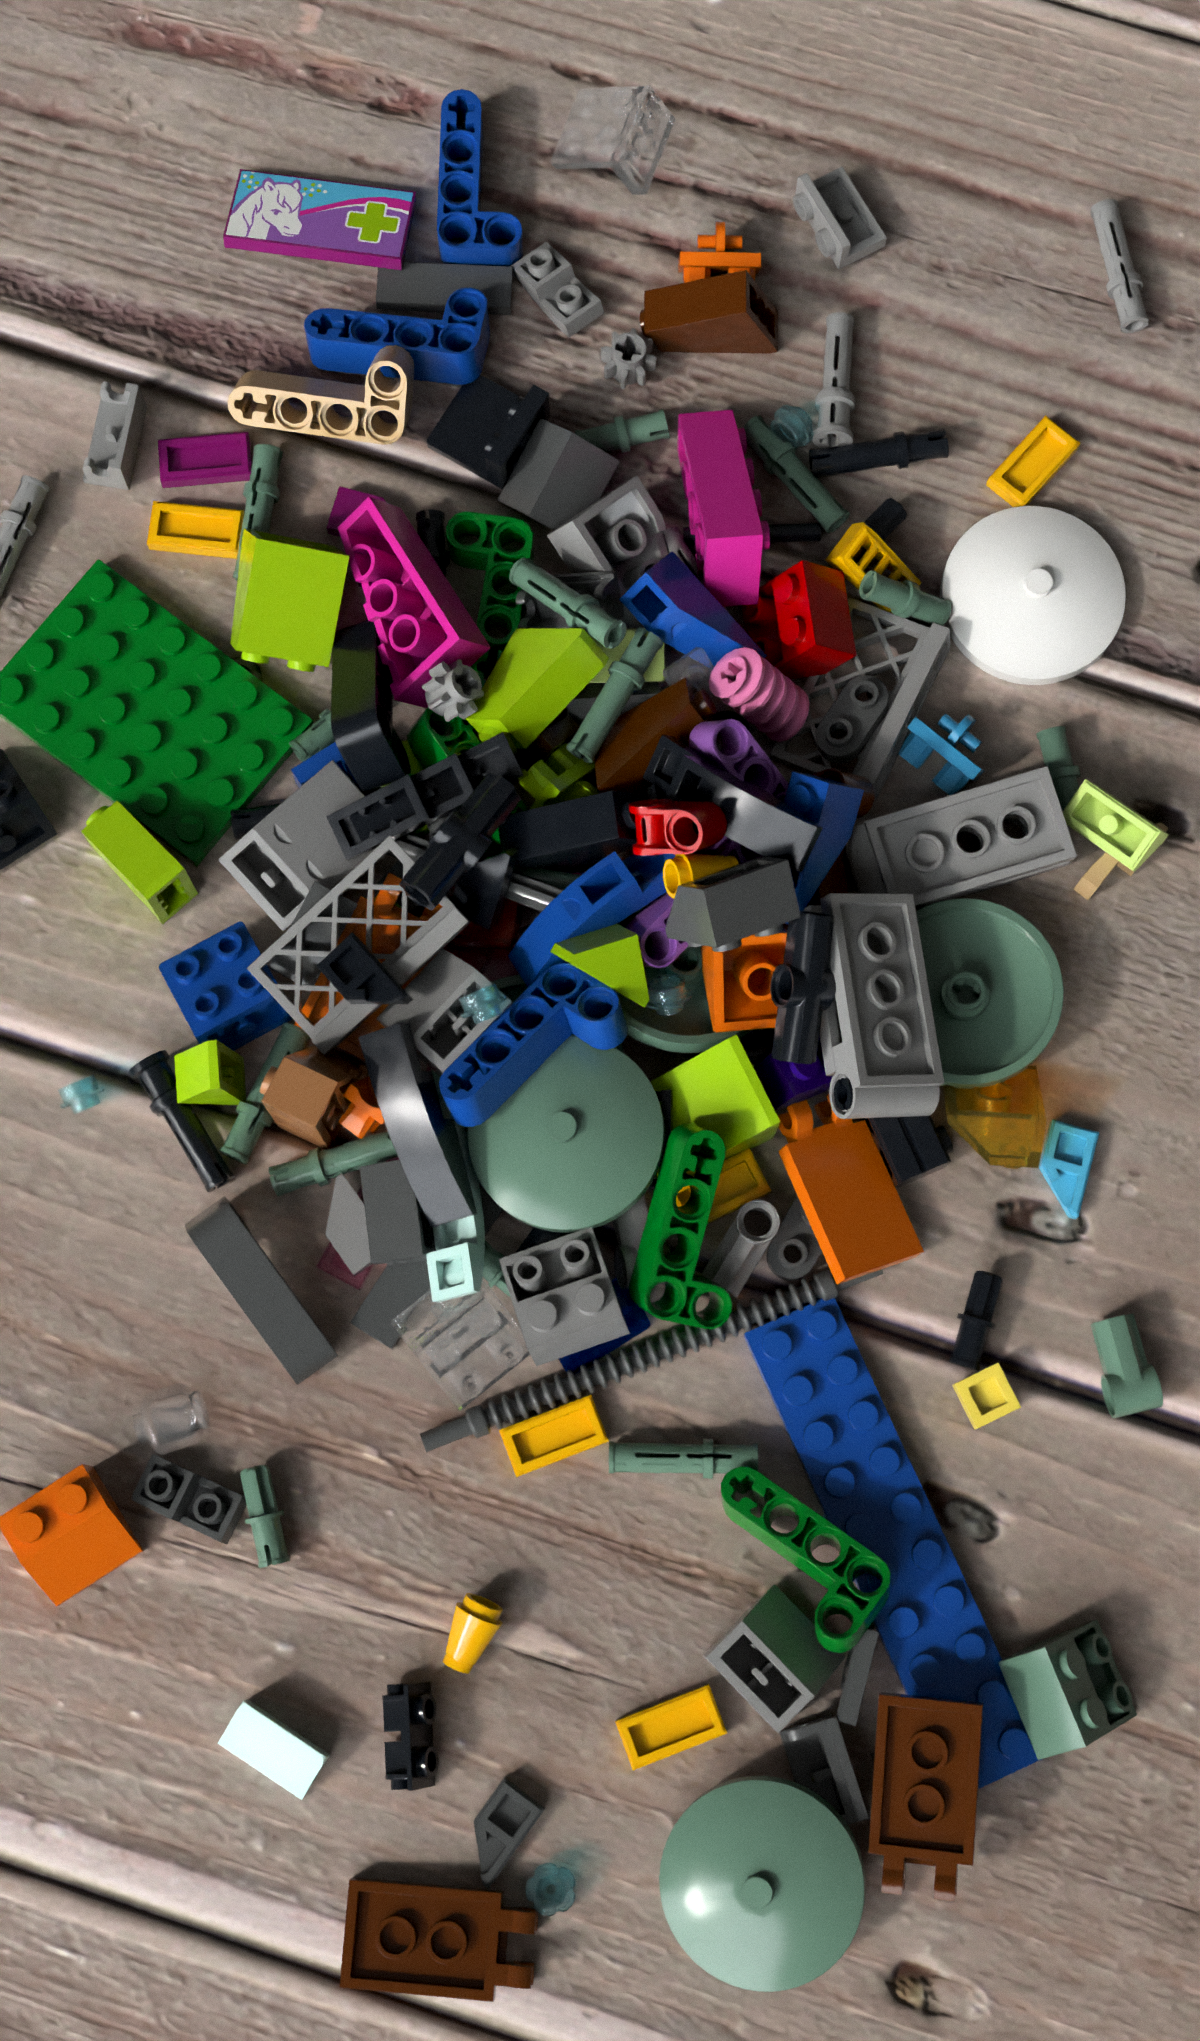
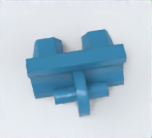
M946 713L941 717L937 725L950 734L946 740L917 717L908 725L907 728L911 733L904 741L898 754L918 770L934 750L948 760L932 780L948 795L958 793L970 780L977 782L985 772L956 749V746L961 743L974 753L982 743L969 732L976 722V719L970 714L965 716L960 723L956 722Z

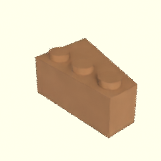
M315 1045L284 1056L278 1068L275 1066L270 1067L260 1087V1093L264 1095L261 1102L279 1128L323 1149L332 1148L343 1127L338 1121L352 1103L343 1094L350 1084L368 1077L369 1073L366 1063L336 1049L324 1055Z

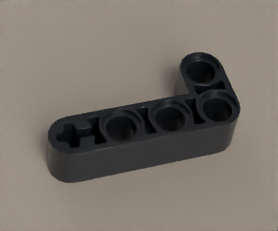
M368 620L335 632L332 648L331 729L333 737L359 787L365 793L387 786L411 774L407 752L393 727V699L390 688L392 676L388 665L382 664L377 646L381 643L374 622Z

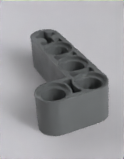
M225 1196L185 1224L186 1231L196 1247L297 1385L338 1356L330 1342Z

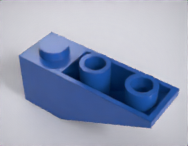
M673 551L646 571L619 599L648 632L651 631L664 643L713 670L716 663L725 654L738 648H751L757 651L762 658L767 657L762 649Z
M792 771L784 803L823 828L803 871L799 872L790 869L799 910L803 911L850 839L864 790L829 778Z

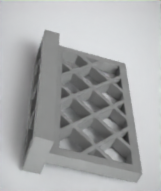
M849 597L848 605L851 619L854 614L869 619L876 630L875 633L854 640L856 650L881 642L888 660L863 669L859 657L856 655L852 658L857 670L856 672L832 680L828 672L824 674L826 683L821 685L819 683L823 675L808 677L803 690L807 693L809 702L812 698L828 692L831 693L835 701L838 697L836 689L845 687L850 680L858 676H874L892 669L897 683L894 689L888 692V712L868 740L863 752H860L856 757L858 762L852 774L868 778L873 784L875 796L872 806H874L899 755L898 753L910 733L907 727L918 716L951 649L950 629L934 622L929 628ZM880 624L887 626L888 628L882 629ZM901 633L918 638L912 651L896 657L893 656L887 642L888 638ZM906 664L902 673H900L898 667ZM866 692L868 699L862 702L871 700L873 695ZM809 712L806 719L807 722L804 723L799 732L792 738L811 731L817 747L816 729L824 716L812 720ZM792 738L781 742L776 741L770 753L774 761L809 775L825 769H832L829 761L820 754L819 750L801 757L787 752L786 749ZM822 760L824 766L817 764L815 762Z
M391 836L387 837L247 967L248 971L310 1036L313 1044L324 1055L333 1051L382 1005L351 1004L345 998L336 1005V992L339 991L331 982L330 986L302 985L303 956L326 957L338 946L339 923L366 924V946L371 952L373 924L401 925L400 947L392 954L373 953L377 959H385L382 965L401 986L471 923L446 895L439 902L442 908L428 921L408 920V896L400 885L375 884V864L389 851L403 864V878L415 863ZM368 871V884L355 883ZM348 889L368 890L367 919L339 917L340 896ZM374 890L402 891L401 920L373 919ZM333 904L332 917H319ZM312 922L332 923L331 952L303 951L304 930ZM407 926H421L407 939ZM297 937L296 950H283ZM277 955H295V985L276 984L262 968ZM282 990H295L294 1003ZM302 990L329 991V1012L315 1025L301 1011Z

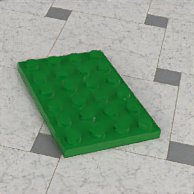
M99 559L0 671V717L112 803L118 801L142 826L196 867L232 826L231 820L234 818H231V810L248 807L293 753L289 742L314 724L310 717Z

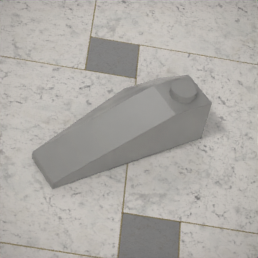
M637 475L547 535L571 573L616 570L621 597L646 571L669 554L662 533L667 530L663 516ZM622 603L624 616L620 620L625 622L626 629L644 628ZM665 643V677L671 681L697 661Z

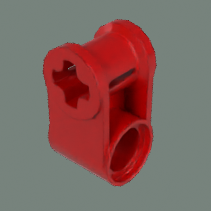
M648 799L629 804V812L635 815L637 843L632 845L633 854L635 855L691 854L718 843L726 833L727 821L725 814L720 807L712 802ZM693 821L695 822V824H696L697 827H698V831H699V834H698V835L696 834V832H695V830H694V828H693V824H692Z

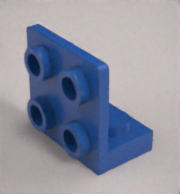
M241 921L159 965L160 972L199 1044L210 1040H218L233 1051L293 1019L248 971L247 967L261 953L245 924ZM266 965L262 968L278 984L268 966Z

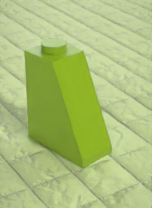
M583 628L515 629L482 688L484 696L475 701L478 711L468 716L466 720L479 733V739L482 742L502 732H509L516 749H526L605 667L609 657Z
M118 801L114 802L110 807H100L86 821L87 826L81 830L88 843L162 924L198 895L184 867Z

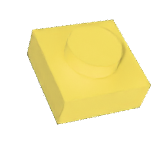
M999 1362L952 1385L974 1430L1021 1408Z

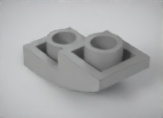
M544 242L511 265L513 267V274L528 294L568 338L604 314L601 300L575 277L572 264L549 243Z

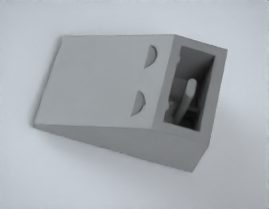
M331 760L255 825L218 860L278 927L285 931L291 926L314 882L331 890L373 851L370 850L355 858L346 860L326 817L366 795L334 760Z

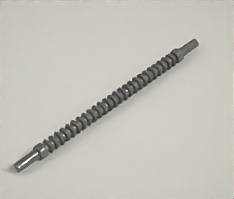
M826 1269L815 1273L813 1281L808 1282L806 1278H803L799 1287H795L793 1283H790L786 1292H782L780 1288H777L775 1290L776 1295L773 1297L764 1293L762 1296L763 1300L760 1302L751 1298L749 1301L750 1305L747 1307L738 1303L736 1306L737 1310L731 1312L728 1320L722 1326L715 1329H703L685 1325V1331L683 1332L672 1329V1336L666 1338L664 1334H659V1341L654 1343L651 1339H646V1346L640 1348L637 1344H634L633 1351L629 1353L621 1349L619 1351L620 1356L616 1358L608 1354L606 1356L607 1361L604 1363H600L598 1359H595L593 1361L594 1366L591 1368H587L585 1364H582L580 1366L581 1371L578 1373H574L573 1370L569 1369L565 1378H561L556 1374L554 1382L547 1383L546 1380H542L541 1387L536 1389L533 1385H529L528 1392L523 1394L520 1390H515V1397L511 1399L503 1395L501 1397L502 1402L498 1404L490 1400L488 1402L489 1407L483 1409L481 1405L471 1407L466 1410V1416L420 1433L426 1452H429L472 1434L475 1438H480L490 1434V1427L496 1425L498 1429H502L504 1421L509 1420L511 1424H515L516 1417L520 1415L528 1419L529 1412L532 1410H536L538 1414H541L543 1411L542 1407L545 1405H549L551 1409H554L556 1407L555 1402L558 1400H562L563 1403L567 1404L569 1396L575 1395L577 1398H581L582 1391L587 1389L590 1393H594L595 1386L600 1384L603 1388H607L609 1380L614 1379L616 1383H620L621 1376L625 1374L633 1378L634 1371L637 1369L646 1373L647 1366L650 1364H654L656 1368H659L660 1361L663 1359H667L669 1363H672L674 1360L673 1356L676 1354H680L681 1357L685 1358L688 1349H693L697 1353L700 1350L699 1346L701 1344H706L710 1348L713 1345L712 1341L714 1339L725 1342V1336L730 1333L733 1337H738V1330L744 1328L747 1332L751 1331V1325L757 1323L758 1326H763L765 1324L764 1320L768 1318L771 1321H776L778 1319L777 1315L781 1313L789 1316L791 1309L796 1308L802 1311L804 1304L809 1303L815 1306L818 1299H823L824 1301L836 1299L839 1296L838 1291L882 1275L883 1270L881 1269L838 1285L829 1270Z

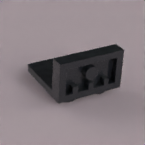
M480 375L474 382L462 385L427 438V446L503 489L540 418L546 421L550 418L549 393L533 384L525 398Z
M0 749L1 870L58 834L2 749Z

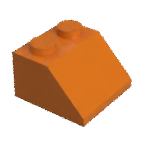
M783 923L784 930L773 935L757 937L753 934L742 938V945L733 950L714 952L710 946H701L702 974L712 1028L715 1033L775 1028L778 1007L771 998L770 982L775 968L779 964H783L787 924Z
M81 1464L0 1516V1530L19 1562L56 1606L63 1604L144 1551L95 1468L85 1464Z

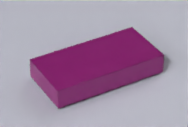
M249 432L158 440L160 482L163 488L250 480L252 454Z

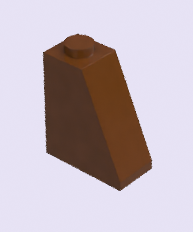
M747 270L644 291V310L640 312L641 330L645 337L653 340V343L661 352L761 354L778 352V310Z
M685 677L619 716L595 756L596 784L600 792L613 790L645 794L646 788L653 784L645 780L643 776L661 736H674L689 746V736L693 728L701 722L713 721V715L717 711L709 694L704 689L697 691L688 678Z

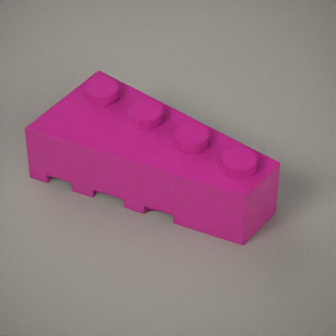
M733 410L678 414L677 453L685 499H688L691 535H695L697 575L703 574V585L723 607L758 604L762 550H767L770 547V532L768 522L760 521L762 516L760 490H752L754 485V466L752 458L745 459L744 457L747 451L745 429L737 428Z
M368 496L338 527V531L345 552L350 556L349 564L355 582L361 583L365 594L366 603L363 604L368 621L374 622L381 643L377 646L382 664L388 665L394 682L390 684L394 700L427 708L425 690L422 689V685L432 679L429 673L430 669L442 661L449 666L458 659L462 661L463 665L471 667L491 647L400 507Z

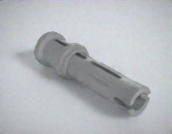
M844 312L832 313L826 317L827 330L823 389L815 398V408L819 411L818 428L814 430L812 440L814 445L821 449L853 444L854 434L849 428L850 413L855 410L856 399L850 391L853 327L855 321L852 315ZM838 349H839V360H838V369H837V356H838Z

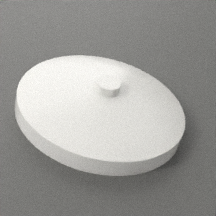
M1020 506L993 513L981 519L963 534L951 551L944 568L940 585V598H945L944 600L951 602V613L945 623V626L950 629V637L963 655L974 665L1004 681L1024 685H1045L1064 681L1080 674L1092 666L1104 654L1122 622L1126 602L1124 576L1116 555L1104 538L1091 526L1061 510L1041 506Z

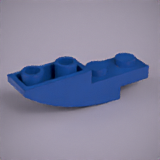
M614 851L566 887L534 919L508 955L527 987L552 965L568 963L550 952L555 943L617 924L666 893L663 881V867L665 861L673 859L675 854L652 856L633 854L622 861Z

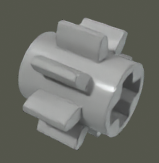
M632 328L628 333L620 335L615 331L612 332V347H601V360L607 363L604 366L605 379L614 377L620 382L621 389H625L627 385L637 382L644 386L645 370H656L657 358L650 355L653 350V340L651 338L643 340L637 335L635 328ZM626 357H631V361H626Z
M458 659L449 666L442 661L429 670L432 679L423 684L422 689L425 690V698L430 710L444 716L447 722L458 715L464 720L478 711L474 702L483 697L484 692L481 690L480 677L474 669L463 665L462 661Z

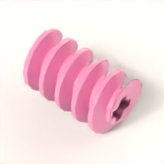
M747 647L734 649L725 654L711 671L708 683L710 691L714 696L721 698L727 706L732 707L737 714L742 715L750 724H754L760 732L765 733L771 740L777 742L789 740L804 725L809 714L810 705L807 693L779 669L773 667L768 660L762 658L754 649Z

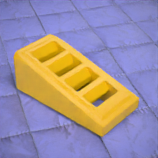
M864 522L851 524L825 559L834 569L843 571L844 578L858 590L863 577L866 575L864 570L874 557L879 562L873 571L880 575L887 568L891 571L888 578L896 581L900 579L902 582L909 580L918 585L922 583L879 535ZM863 546L867 551L856 564L852 558ZM873 602L879 609L892 613L890 608Z

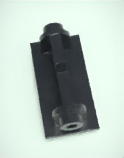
M431 1682L388 1684L387 1695H382L384 1732L401 1731V1741L384 1742L385 1779L391 1780V1790L408 1789V1791L435 1786V1775L438 1771L439 1758L437 1750L433 1746V1722L436 1717V1702L431 1694Z

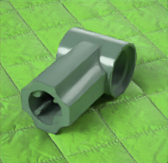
M1134 1313L1092 1323L1090 1326L1104 1373L1101 1376L1103 1397L1112 1418L1162 1407L1163 1393L1155 1368L1152 1364L1147 1363Z

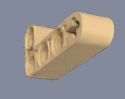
M396 345L386 346L380 349L372 361L366 375L365 385L259 370L249 371L243 374L230 393L227 402L228 410L236 421L248 426L381 445L392 444L402 436L411 415L414 361L410 353L404 348ZM390 366L395 368L400 374V379H388L382 374L380 367ZM295 397L300 399L306 405L307 410H296L290 405L288 398ZM333 405H345L350 409L352 416H340L335 412ZM386 410L395 415L397 422L391 424L384 422L379 417L378 411Z

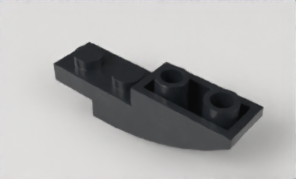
M661 736L643 776L645 780L657 785L660 790L666 793L664 799L672 801H707L716 804L721 808L726 817L727 829L724 836L765 857L788 859L790 869L795 871H803L823 829L754 782L741 781L674 736Z

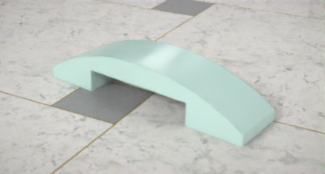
M439 1101L443 1118L452 1119L445 1101ZM456 1122L455 1126L477 1214L433 1227L436 1251L426 1253L432 1302L436 1303L480 1292L484 1269L485 1231L479 1181L470 1158L465 1129Z

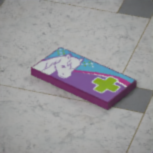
M240 169L223 234L224 247L402 270L416 206V192Z

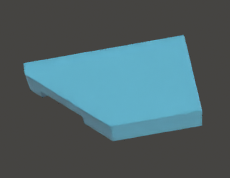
M1053 1119L1049 1123L1038 1168L1068 1218L1077 1219L1099 1132Z

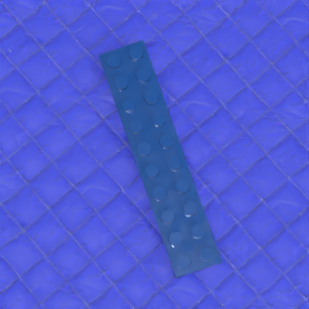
M833 1298L828 1301L820 1299L816 1301L815 1306L811 1304L806 1305L802 1311L797 1309L791 1312L789 1316L784 1315L776 1321L768 1322L763 1326L744 1333L743 1337L826 1519L879 1556L889 1568V1597L886 1604L873 1620L877 1632H879L881 1641L905 1694L983 1703L978 1789L1039 1761L998 1664L1002 1658L836 1299ZM862 1574L854 1580L858 1590L866 1593L876 1591L881 1586L880 1580L871 1574Z

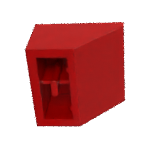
M801 560L759 587L758 604L742 605L745 632L767 655L765 659L791 680L824 675L857 655L843 571Z

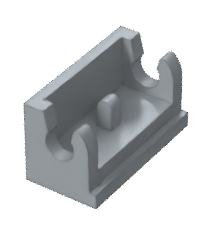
M103 382L100 389L101 400L88 457L85 458L83 464V481L88 484L129 490L147 405L139 385L126 383L125 392L121 394L113 391L108 382Z

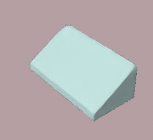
M248 1699L242 1701L218 1742L219 1745L301 1800L330 1757V1754Z

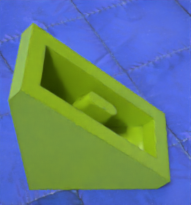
M614 924L557 942L550 950L551 953L645 1008L650 1000L638 934L619 924Z
M206 1041L174 1056L177 1103L238 1105L240 1101H246L244 1057L220 1041Z

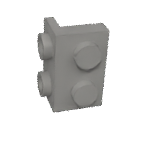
M843 167L814 181L811 180L807 173L798 177L795 196H793L795 210L802 221H809L815 231V239L819 250L825 257H831L838 270L885 247L886 235Z

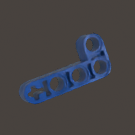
M454 90L447 94L441 106L437 236L440 259L444 264L511 267V265L523 257L522 226L517 217L510 213L480 211L483 152L481 102L477 95L469 90ZM460 120H465L466 130H458ZM460 157L468 158V160L464 162L454 161L456 158ZM459 197L468 199L461 203L451 201ZM454 238H463L467 240L460 244H454L449 242ZM499 239H507L511 241L510 243L505 245H499L494 243Z
M461 288L454 291L446 302L442 320L322 308L310 313L304 321L310 359L313 365L319 369L367 375L368 369L380 349L396 345L410 353L414 361V380L456 385L474 382L480 376L490 339L487 298L484 293L474 288ZM390 366L380 367L385 377L400 378V374L395 368Z
M570 963L555 964L545 970L441 1075L439 1088L452 1119L463 1127H474L485 1122L572 1034L599 1050H608L621 1044L627 1036L628 1027L618 994L609 986Z

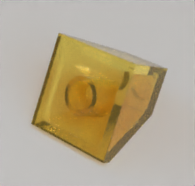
M1030 1065L1018 1075L992 1086L974 1087L972 1089L954 1088V1086L950 1085L942 1086L947 1123L989 1165L1003 1166L1010 1169L1021 1167L1039 1168L1047 1118L1036 1066Z

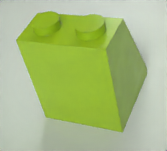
M244 528L230 643L236 651L242 652L241 659L261 664H269L270 657L288 660L287 667L306 672H314L316 665L329 667L350 556L333 545Z
M737 1034L651 1081L655 1091L672 1090L673 1129L684 1123H695L718 1134L726 1148L724 1160L748 1148L752 1149L773 1139L779 1127L780 1120ZM693 1145L691 1152H700L701 1145ZM659 1167L658 1172H657V1174H656V1176H655L656 1178H658V1174H659L660 1167ZM685 1168L684 1172L693 1176L695 1175L696 1170L695 1172H693Z

